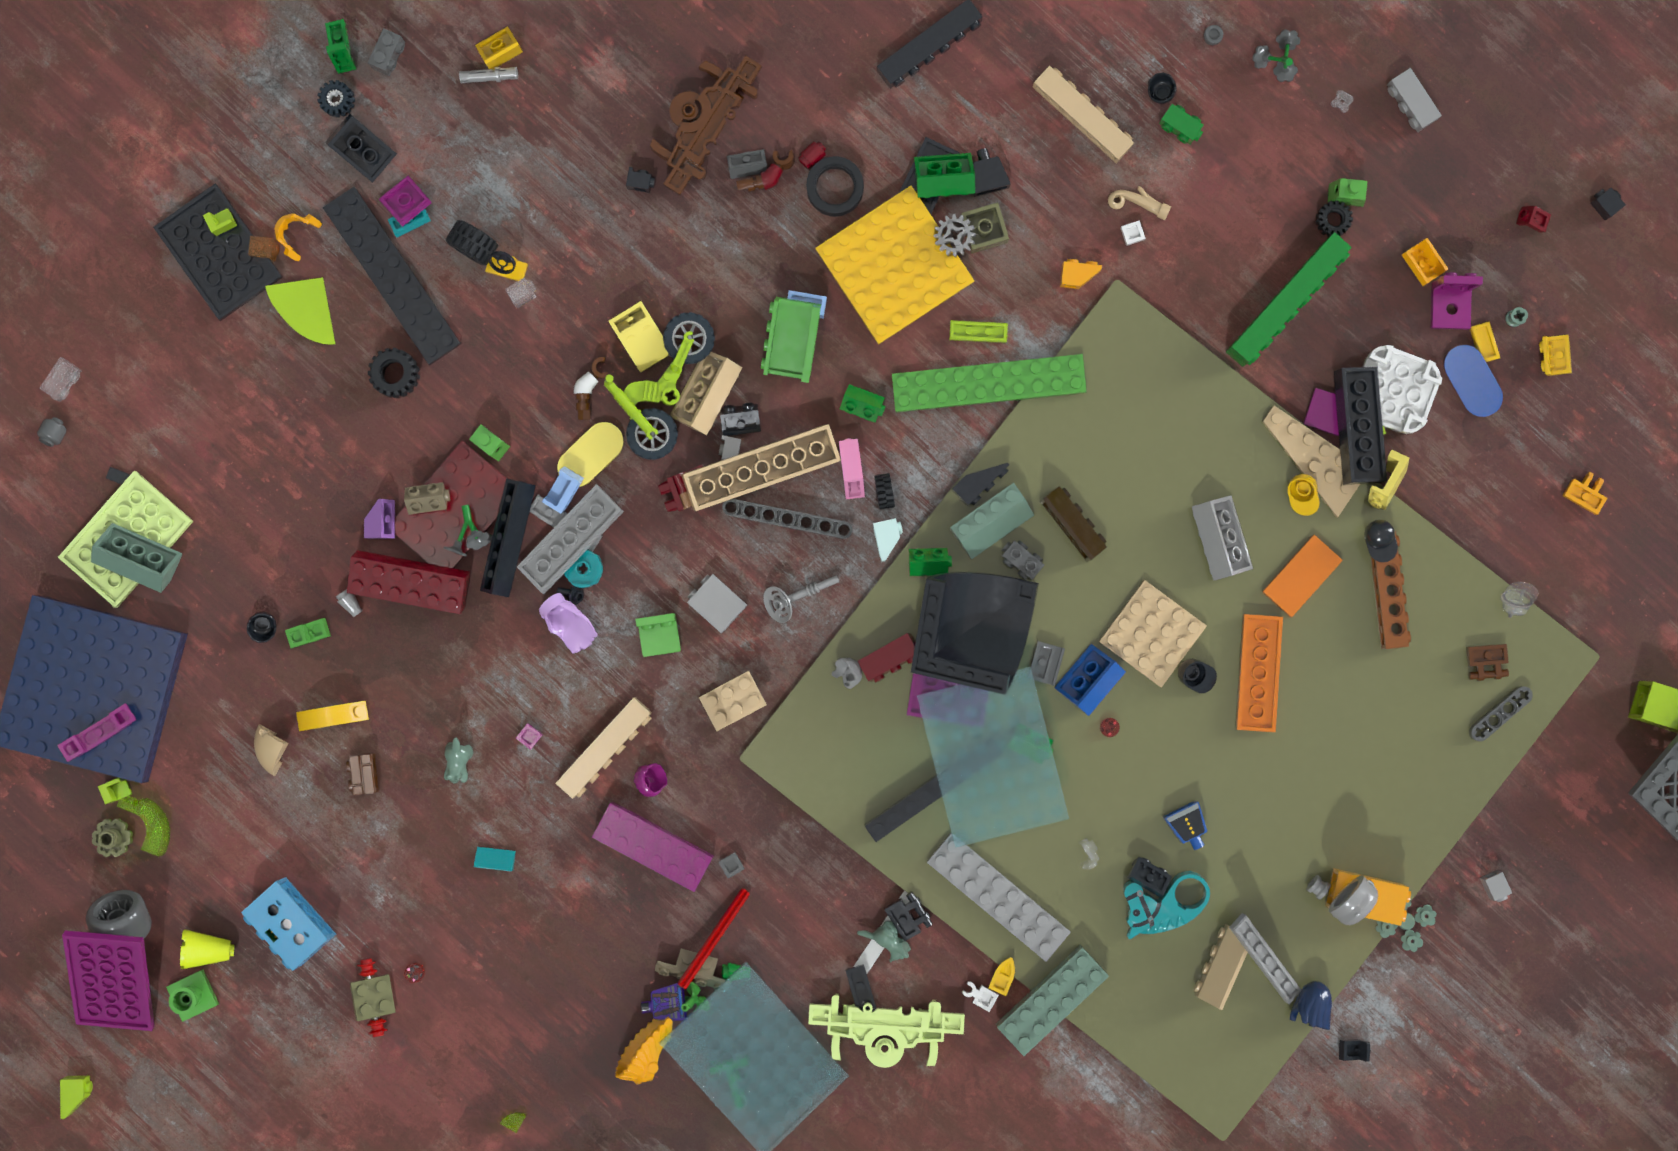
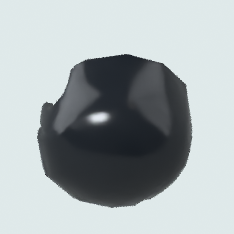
M1164 72L1156 73L1149 79L1148 95L1153 102L1165 104L1175 97L1177 86L1170 74Z
M266 612L255 613L248 620L247 634L255 642H268L275 636L276 620L271 614Z

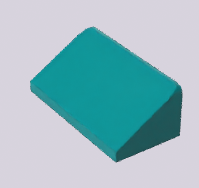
M477 847L474 867L513 871L516 851Z

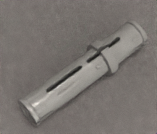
M495 67V69L459 71V79L461 84L486 81L501 82V80L518 79L517 67Z

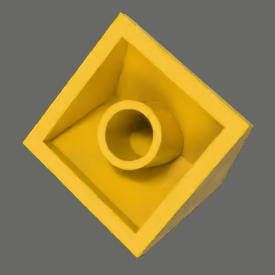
M508 26L475 45L488 69H495V67L502 65L523 52Z

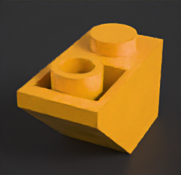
M1067 259V262L1064 261L1062 264L1060 287L1081 288L1101 271L1102 265H1097L1098 263L1094 261H1086L1085 264L1078 263L1079 260Z

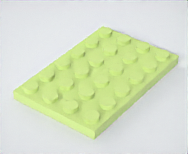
M137 471L132 472L58 556L61 561L115 608L120 606L139 583L91 562L92 546L106 529L114 523L171 548L193 523L192 519Z

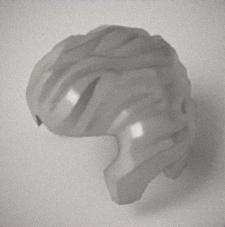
M839 658L835 662L836 669L832 671L831 675L835 678L842 676L843 684L846 688L852 689L861 681L862 669L856 660Z

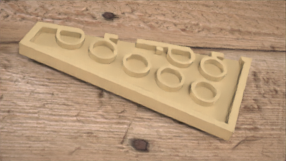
M1275 405L1272 406L1262 423L1281 444L1300 472L1308 474L1316 480L1318 494L1332 510L1334 516L1338 518L1360 485H1343L1340 449Z

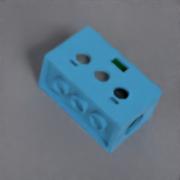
M286 877L274 882L241 912L244 916V921L257 930V936L262 940H266L270 945L269 949L275 955L278 954L282 958L283 965L292 971L302 966L337 935Z

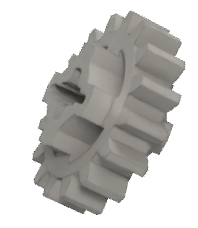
M953 214L952 219L945 216V222L939 221L941 227H935L938 234H934V238L939 239L935 244L937 246L942 245L939 250L943 252L946 249L947 256L951 252H953L954 257H957V252L964 255L965 249L971 250L969 244H975L971 239L976 237V234L971 232L975 228L973 225L968 226L970 224L969 219L963 221V215L959 219H957L955 214ZM954 223L962 224L964 227H955ZM947 227V232L942 237L943 231ZM954 231L958 234V239L956 240L952 237V232ZM967 236L966 242L962 244L963 238ZM952 243L956 248H950L945 244Z

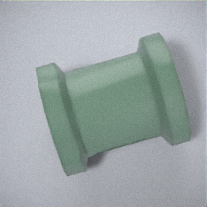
M1517 307L1506 314L1505 321L1509 326L1517 327L1526 322L1528 313L1522 307Z

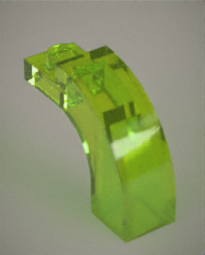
M129 796L119 799L117 807L138 815L146 825V837L141 850L158 857L165 855L170 840V826L163 810L148 798L140 799V801Z

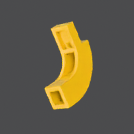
M366 701L296 712L299 731L369 720Z

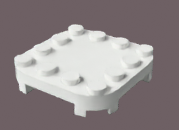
M1390 345L1377 347L1368 354L1363 367H1378L1382 425L1398 433H1414L1424 427L1428 421L1426 419L1438 387L1442 383L1440 371L1436 363L1431 360L1427 361L1393 348L1394 346Z

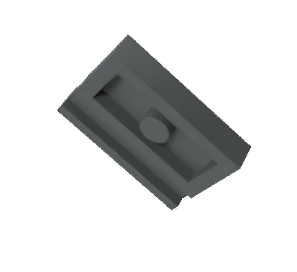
M1037 641L1027 678L1055 686L1065 648Z

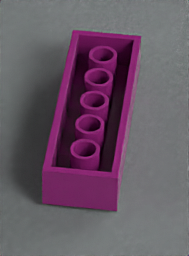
M614 802L609 804L592 838L693 892H695L713 858L712 854Z

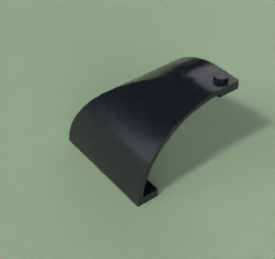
M950 572L928 577L925 583L911 673L1006 695L1015 678L1025 649L1039 583L1002 575L975 572Z

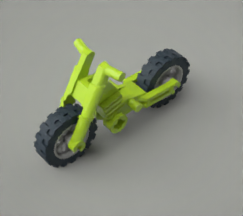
M692 312L681 313L673 317L667 324L663 335L664 347L669 356L674 360L658 382L649 380L633 382L623 392L613 382L612 375L606 376L605 387L630 416V422L626 430L627 443L631 450L641 458L648 460L660 459L669 454L676 445L678 431L670 415L655 408L641 411L635 405L643 401L653 403L662 401L663 404L672 406L679 401L680 394L676 389V381L682 372L683 364H695L704 360L714 346V330L709 321L699 314ZM692 324L691 330L687 332L683 325ZM695 326L698 327L702 333L693 335ZM679 327L684 332L683 336L675 335ZM703 336L702 345L696 342L694 338ZM675 338L682 339L678 347L675 343ZM692 343L699 347L697 351H691ZM671 391L674 392L673 396L676 398L669 402L665 393L668 394ZM648 420H655L654 426ZM658 422H660L665 429L658 431L656 429ZM666 431L665 441L657 436V434ZM638 434H644L646 436V438L641 443L638 439ZM654 438L663 444L654 448ZM647 440H651V448H647L643 444Z

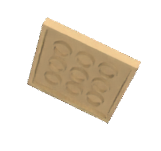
M1144 580L1099 640V643L1162 688L1207 625Z

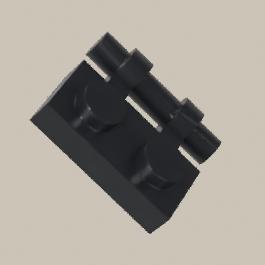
M913 892L906 895L909 900L907 904L900 898L884 909L904 941L921 933L919 924L924 923L926 928L933 924L929 913L924 911L920 904V899ZM913 908L919 915L915 919L910 912Z

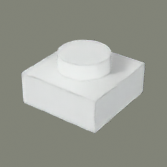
M1140 221L1121 226L1126 246L1146 239Z

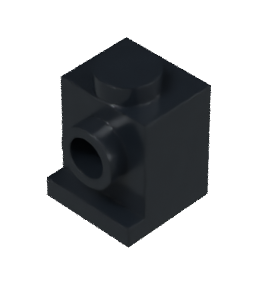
M629 167L626 181L627 189L650 193L651 188L655 187L656 177H653L646 170L638 169L635 172L633 167Z

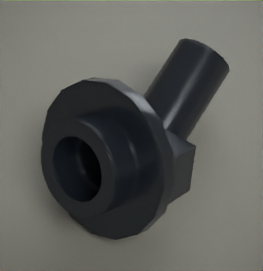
M571 586V589L557 587L556 594L561 593L563 596L569 597L568 601L574 605L579 604L584 598L582 588Z

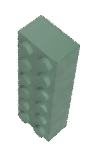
M1079 945L996 1023V1026L1017 1050L1025 1056L1101 985L1109 975Z

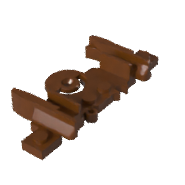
M746 55L736 71L728 67L723 72L712 63L702 62L699 70L709 73L717 82L713 87H706L700 95L687 91L678 94L672 100L670 116L674 124L679 127L675 135L678 141L672 152L661 146L654 138L650 144L651 150L657 156L667 161L669 167L673 168L664 182L665 187L681 195L692 176L699 180L706 178V170L701 167L702 163L705 162L704 157L711 154L710 150L706 149V146L709 143L717 145L716 139L726 125V117L729 120L736 118V112L733 108H739L744 99L743 96L738 94L739 90L753 99L757 98V89L751 86L761 70L762 65ZM697 100L702 107L700 117L691 123L682 122L684 119L689 121L697 117L698 107L694 103ZM691 107L692 112L686 113L685 108Z

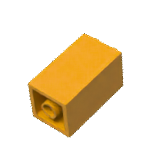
M1333 868L1326 907H1330L1336 896L1351 881L1362 875ZM1363 875L1367 880H1371L1378 890L1377 903L1365 918L1401 926L1407 916V910H1405L1406 902L1409 903L1411 897L1409 887L1401 883Z

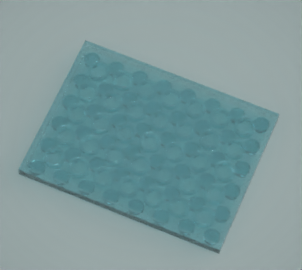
M747 962L743 963L660 1042V1045L757 1151H772L849 1076Z

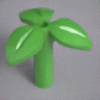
M691 982L687 987L691 997L685 996V1003L681 1006L682 1011H688L695 1003L700 1010L708 1011L710 1007L705 996L698 997L697 995L701 990L697 984Z

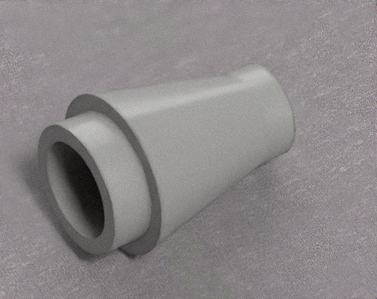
M347 589L336 596L337 602L353 617L363 611L355 594L347 593Z

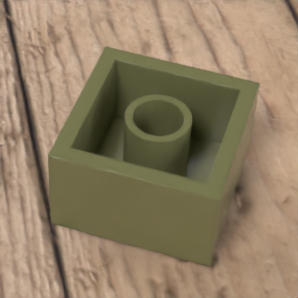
M998 202L961 213L964 216L963 221L969 219L970 224L968 226L973 225L975 228L971 231L976 234V237L971 238L975 244H969L971 254L1008 243L1009 237Z

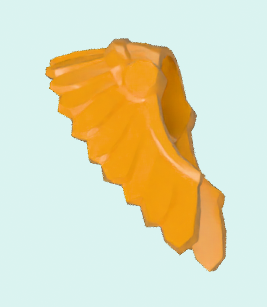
M669 1016L664 1021L654 1020L653 1018L652 1022H648L646 1028L640 1029V1033L635 1035L634 1040H630L629 1046L625 1047L624 1053L621 1055V1059L617 1061L616 1078L633 1081L636 1085L653 1080L655 1073L658 1071V1059L661 1050L671 1040L673 1021Z

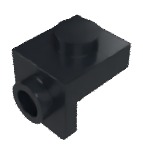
M1360 1039L1339 1040V1060L1370 1061V1042Z

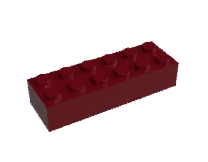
M357 550L350 560L347 593L461 614L466 606L470 571Z

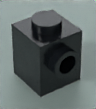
M1612 188L1606 191L1601 189L1594 195L1595 199L1590 203L1604 220L1612 217L1626 205L1622 201L1619 192Z

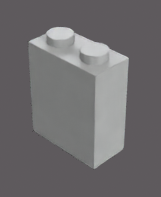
M714 574L711 576L707 575L700 582L702 586L699 590L694 589L688 595L690 600L687 603L720 633H723L748 605Z

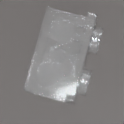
M60 357L39 389L50 395L52 399L61 402V400L68 396L72 384L79 380L82 370L65 358Z

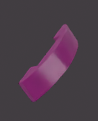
M125 703L109 713L105 718L57 746L66 761L69 762L113 737L136 721V718Z

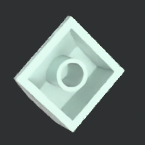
M896 518L873 523L881 563L886 561L898 542L900 534L903 533L901 522H897Z

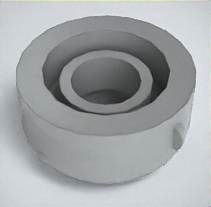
M1363 875L1359 876L1336 896L1329 907V912L1344 925H1354L1364 919L1374 908L1378 900V890L1371 880H1367Z

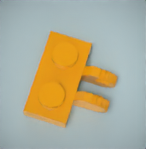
M1588 472L1582 483L1572 479L1562 496L1594 515H1598L1607 500V497L1598 493L1604 480L1602 478L1597 479L1591 489L1588 485L1593 478V473Z

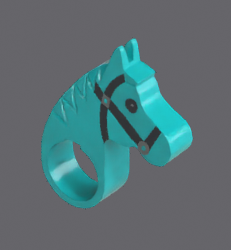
M1193 871L1181 872L1171 880L1164 895L1159 899H1155L1150 894L1143 892L1142 887L1132 880L1126 882L1123 887V893L1129 904L1126 921L1130 929L1127 937L1132 939L1139 933L1156 934L1169 931L1193 920L1202 912L1210 898V889L1205 879ZM1187 878L1199 880L1204 887L1201 900L1193 905L1182 906L1175 898L1177 885Z

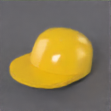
M1308 474L1296 475L1288 485L1291 507L1300 515H1312L1318 510L1320 505L1317 491L1318 485L1312 476Z

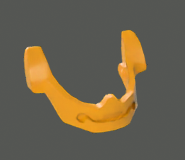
M292 213L282 216L277 221L274 230L276 239L285 247L284 254L295 261H299L301 256L286 243L283 236L284 230L288 229V224L292 221H301L320 228L322 223L310 214L306 217H301Z

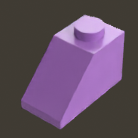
M377 500L364 519V538H395V500Z

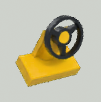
M495 251L489 257V263L485 272L523 283L528 264L518 261L514 256L506 252Z

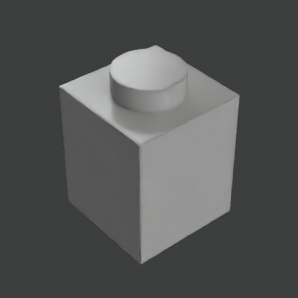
M1496 870L1480 877L1490 900L1501 902L1506 900L1508 895L1512 894L1503 872Z

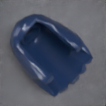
M1319 981L1305 984L1291 1009L1290 1020L1296 1021L1299 1012L1302 1023H1309L1311 1027L1330 1030L1332 997L1328 987Z

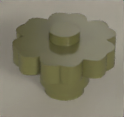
M105 819L97 824V831L92 833V844L98 846L97 852L104 857L111 855L118 857L128 851L127 845L133 842V832L127 830L128 824L121 819H114L113 821Z

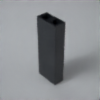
M110 467L106 479L122 485L130 474Z

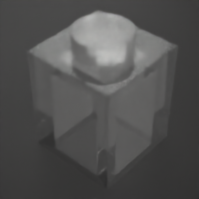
M525 277L505 289L517 308L537 297L535 285L532 281L528 282Z

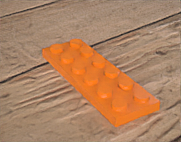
M1243 614L1236 730L1276 732L1283 617Z

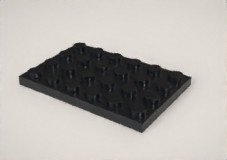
M216 183L153 227L220 321L266 290L265 286L273 285L283 277ZM225 209H229L237 226L218 236L211 233L203 215L208 212L215 215Z

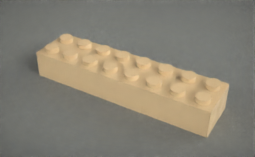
M825 424L683 473L681 476L694 511H698L839 462L841 459L830 426Z

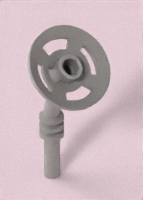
M836 575L819 583L814 582V585L812 583L810 586L806 585V588L788 596L782 589L776 586L769 587L764 592L765 608L775 621L785 623L792 616L791 602L807 595L812 596V593L815 595L816 592L819 593L820 590L839 583L840 580ZM771 600H773V606L776 609V611L772 607ZM788 613L786 617L781 616V614Z

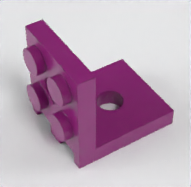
M1449 272L1432 282L1431 328L1471 329L1472 290L1483 284V277L1477 276L1476 273H1466L1464 276H1457V273ZM1449 304L1453 305L1456 309L1453 315L1449 314L1446 310Z

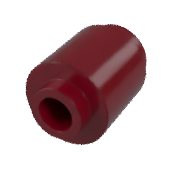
M813 141L800 153L798 160L806 169H809L826 156L824 152L826 148L819 141L817 143Z

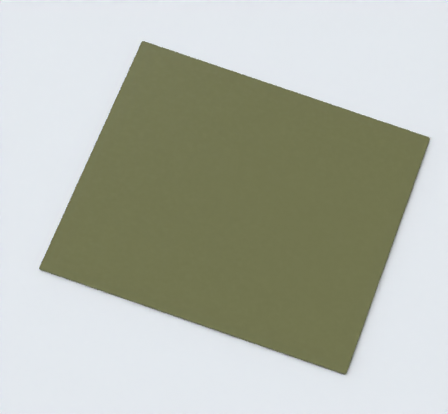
M1115 280L1055 356L1083 354L1087 392L1020 400L953 487L968 474L1004 463L1010 464L1007 467L1009 471L1001 479L997 477L993 481L995 485L988 492L983 490L979 494L981 499L974 506L971 503L967 506L952 491V488L742 753L740 760L907 893L913 892L920 899L922 905L998 965L1012 957L1015 965L1014 977L1030 990L1081 945L1109 977L1065 1018L1218 1139L1225 1141L1313 1027L1309 1026V1023H1302L1299 1012L1296 1021L1290 1020L1291 1009L1298 995L1290 1004L1286 1003L1249 953L1245 957L1223 1010L1194 995L1195 984L1198 980L1201 981L1203 976V966L1211 958L1209 955L1210 950L1219 940L1217 935L1220 928L1224 927L1225 924L1231 926L1242 913L1245 914L1300 989L1312 981L1322 982L1330 990L1333 1002L1383 937L1375 929L1378 925L1377 920L1364 918L1354 925H1344L1337 918L1333 917L1329 912V908L1326 907L1328 892L1319 900L1313 892L1309 893L1306 890L1310 881L1316 875H1319L1322 881L1330 883L1333 868L1404 884L1411 891L1410 901H1412L1593 668L1600 656L1395 495H1393L1386 510L1371 506L1368 502L1370 488L1373 485L1384 489V486L1380 483L1360 484L1338 518L1334 516L1332 510L1324 503L1319 494L1320 505L1314 514L1304 516L1296 513L1290 504L1288 485L1293 477L1302 473L1262 421L1274 405L1298 422L1300 421L1120 280ZM1014 483L1026 499L1034 516L971 560L950 530V527ZM1059 486L1062 489L1066 488L1071 495L1069 499L1072 503H1077L1081 507L1083 517L1085 519L1089 518L1095 526L1093 530L1097 535L1100 533L1107 541L1105 543L1107 548L1091 561L1086 562L1040 503L1043 498ZM1232 496L1253 569L1213 581L1207 557L1204 554L1202 540L1198 533L1196 520L1193 517L1192 506ZM1375 520L1388 521L1400 539L1398 554L1402 557L1400 572L1404 576L1402 590L1406 594L1407 600L1404 607L1409 617V622L1406 623L1407 631L1411 635L1409 647L1381 649L1371 556L1368 552L1364 536L1368 524ZM1315 535L1343 561L1294 616L1289 617L1262 591L1310 537ZM1020 540L1028 547L1027 551L1032 555L1036 553L1043 559V568L1033 580L1027 579V581L1036 582L1039 585L1031 626L1017 673L1006 695L988 692L983 727L906 715L913 673H911L912 663L908 664L906 662L901 665V670L893 674L891 671L884 675L885 678L877 683L868 681L862 671L861 681L852 689L844 686L842 676L835 678L831 675L832 671L836 669L835 662L839 658H851L858 662V660L906 633H911L916 642L926 579L930 576H910L909 549L947 548L948 556H952V567H948V573H986L1022 580L1024 579L1017 574L1019 570L1014 566L1009 568L1002 562L1004 558L1001 556L1004 552L1001 550L1008 541L1010 543L1013 541L1018 543ZM1386 566L1384 569L1387 576L1392 574L1390 566ZM1144 580L1207 625L1162 688L1099 643V640ZM1389 585L1387 587V593L1389 595H1392L1394 593V588L1392 585ZM1394 604L1389 606V612L1392 615L1396 613V606ZM1243 614L1283 617L1276 732L1236 730ZM1394 623L1391 626V631L1396 634L1399 627ZM1037 641L1065 648L1055 686L1091 644L1116 661L1126 671L1089 716L1054 688L1055 686L1027 678ZM1507 644L1509 663L1501 664V669L1509 670L1508 677H1502L1497 680L1494 678H1486L1484 681L1469 680L1468 673L1476 672V666H1468L1466 647ZM1194 658L1213 667L1217 673V680L1213 688L1206 693H1198L1181 683L1178 678V669L1182 662L1186 659ZM1484 665V671L1493 670V665ZM1523 686L1528 687L1532 691V700L1486 740L1475 741L1469 736L1470 727L1515 688ZM1520 691V697H1518L1517 699H1513L1512 697L1511 699L1514 700L1516 703L1521 698L1526 699V691ZM1506 702L1503 706V710L1506 713H1510L1513 709L1510 702ZM1491 715L1489 717V723L1492 726L1496 725L1498 723V717L1496 715ZM1110 721L1116 722V724H1113L1112 726L1108 723ZM1019 723L1054 740L1051 746L1054 750L1050 758H1045L1042 764L1007 748L1009 740ZM1487 726L1483 727L1482 729L1476 728L1475 730L1477 733L1475 734V736H1482L1481 732L1484 729L1490 730V728H1488ZM1110 729L1111 735H1108L1105 730ZM989 737L993 738L1003 752L1001 756L877 842L874 841L865 828L867 822ZM1193 801L1199 802L1207 832L1200 835L1204 846L1197 850L1193 849L1190 841L1184 844L1181 843L1162 817ZM951 832L1071 932L1047 962L927 863ZM1138 857L1146 858L1154 866L1166 870L1172 876L1171 880L1177 874L1184 871H1193L1200 874L1210 889V898L1207 905L1198 916L1183 926L1156 934L1139 933L1132 939H1128L1127 933L1130 926L1126 918L1128 917L1129 904L1123 893V887L1126 882L1130 881L1127 877L1133 867V861ZM1194 878L1182 880L1175 889L1176 900L1182 906L1196 904L1203 896V884ZM1142 887L1143 892L1150 894L1155 899L1160 898Z

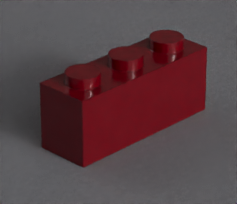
M906 633L858 660L868 681L877 683L885 678L884 675L891 671L893 674L901 670V665L906 662L908 664L912 663L916 642L911 633Z

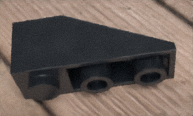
M1004 463L968 474L952 488V491L967 506L970 503L974 506L981 499L979 494L983 490L988 492L995 485L993 481L997 477L1001 479L1009 471L1007 467L1010 464Z

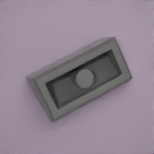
M764 149L727 156L731 179L761 174V172L767 169Z

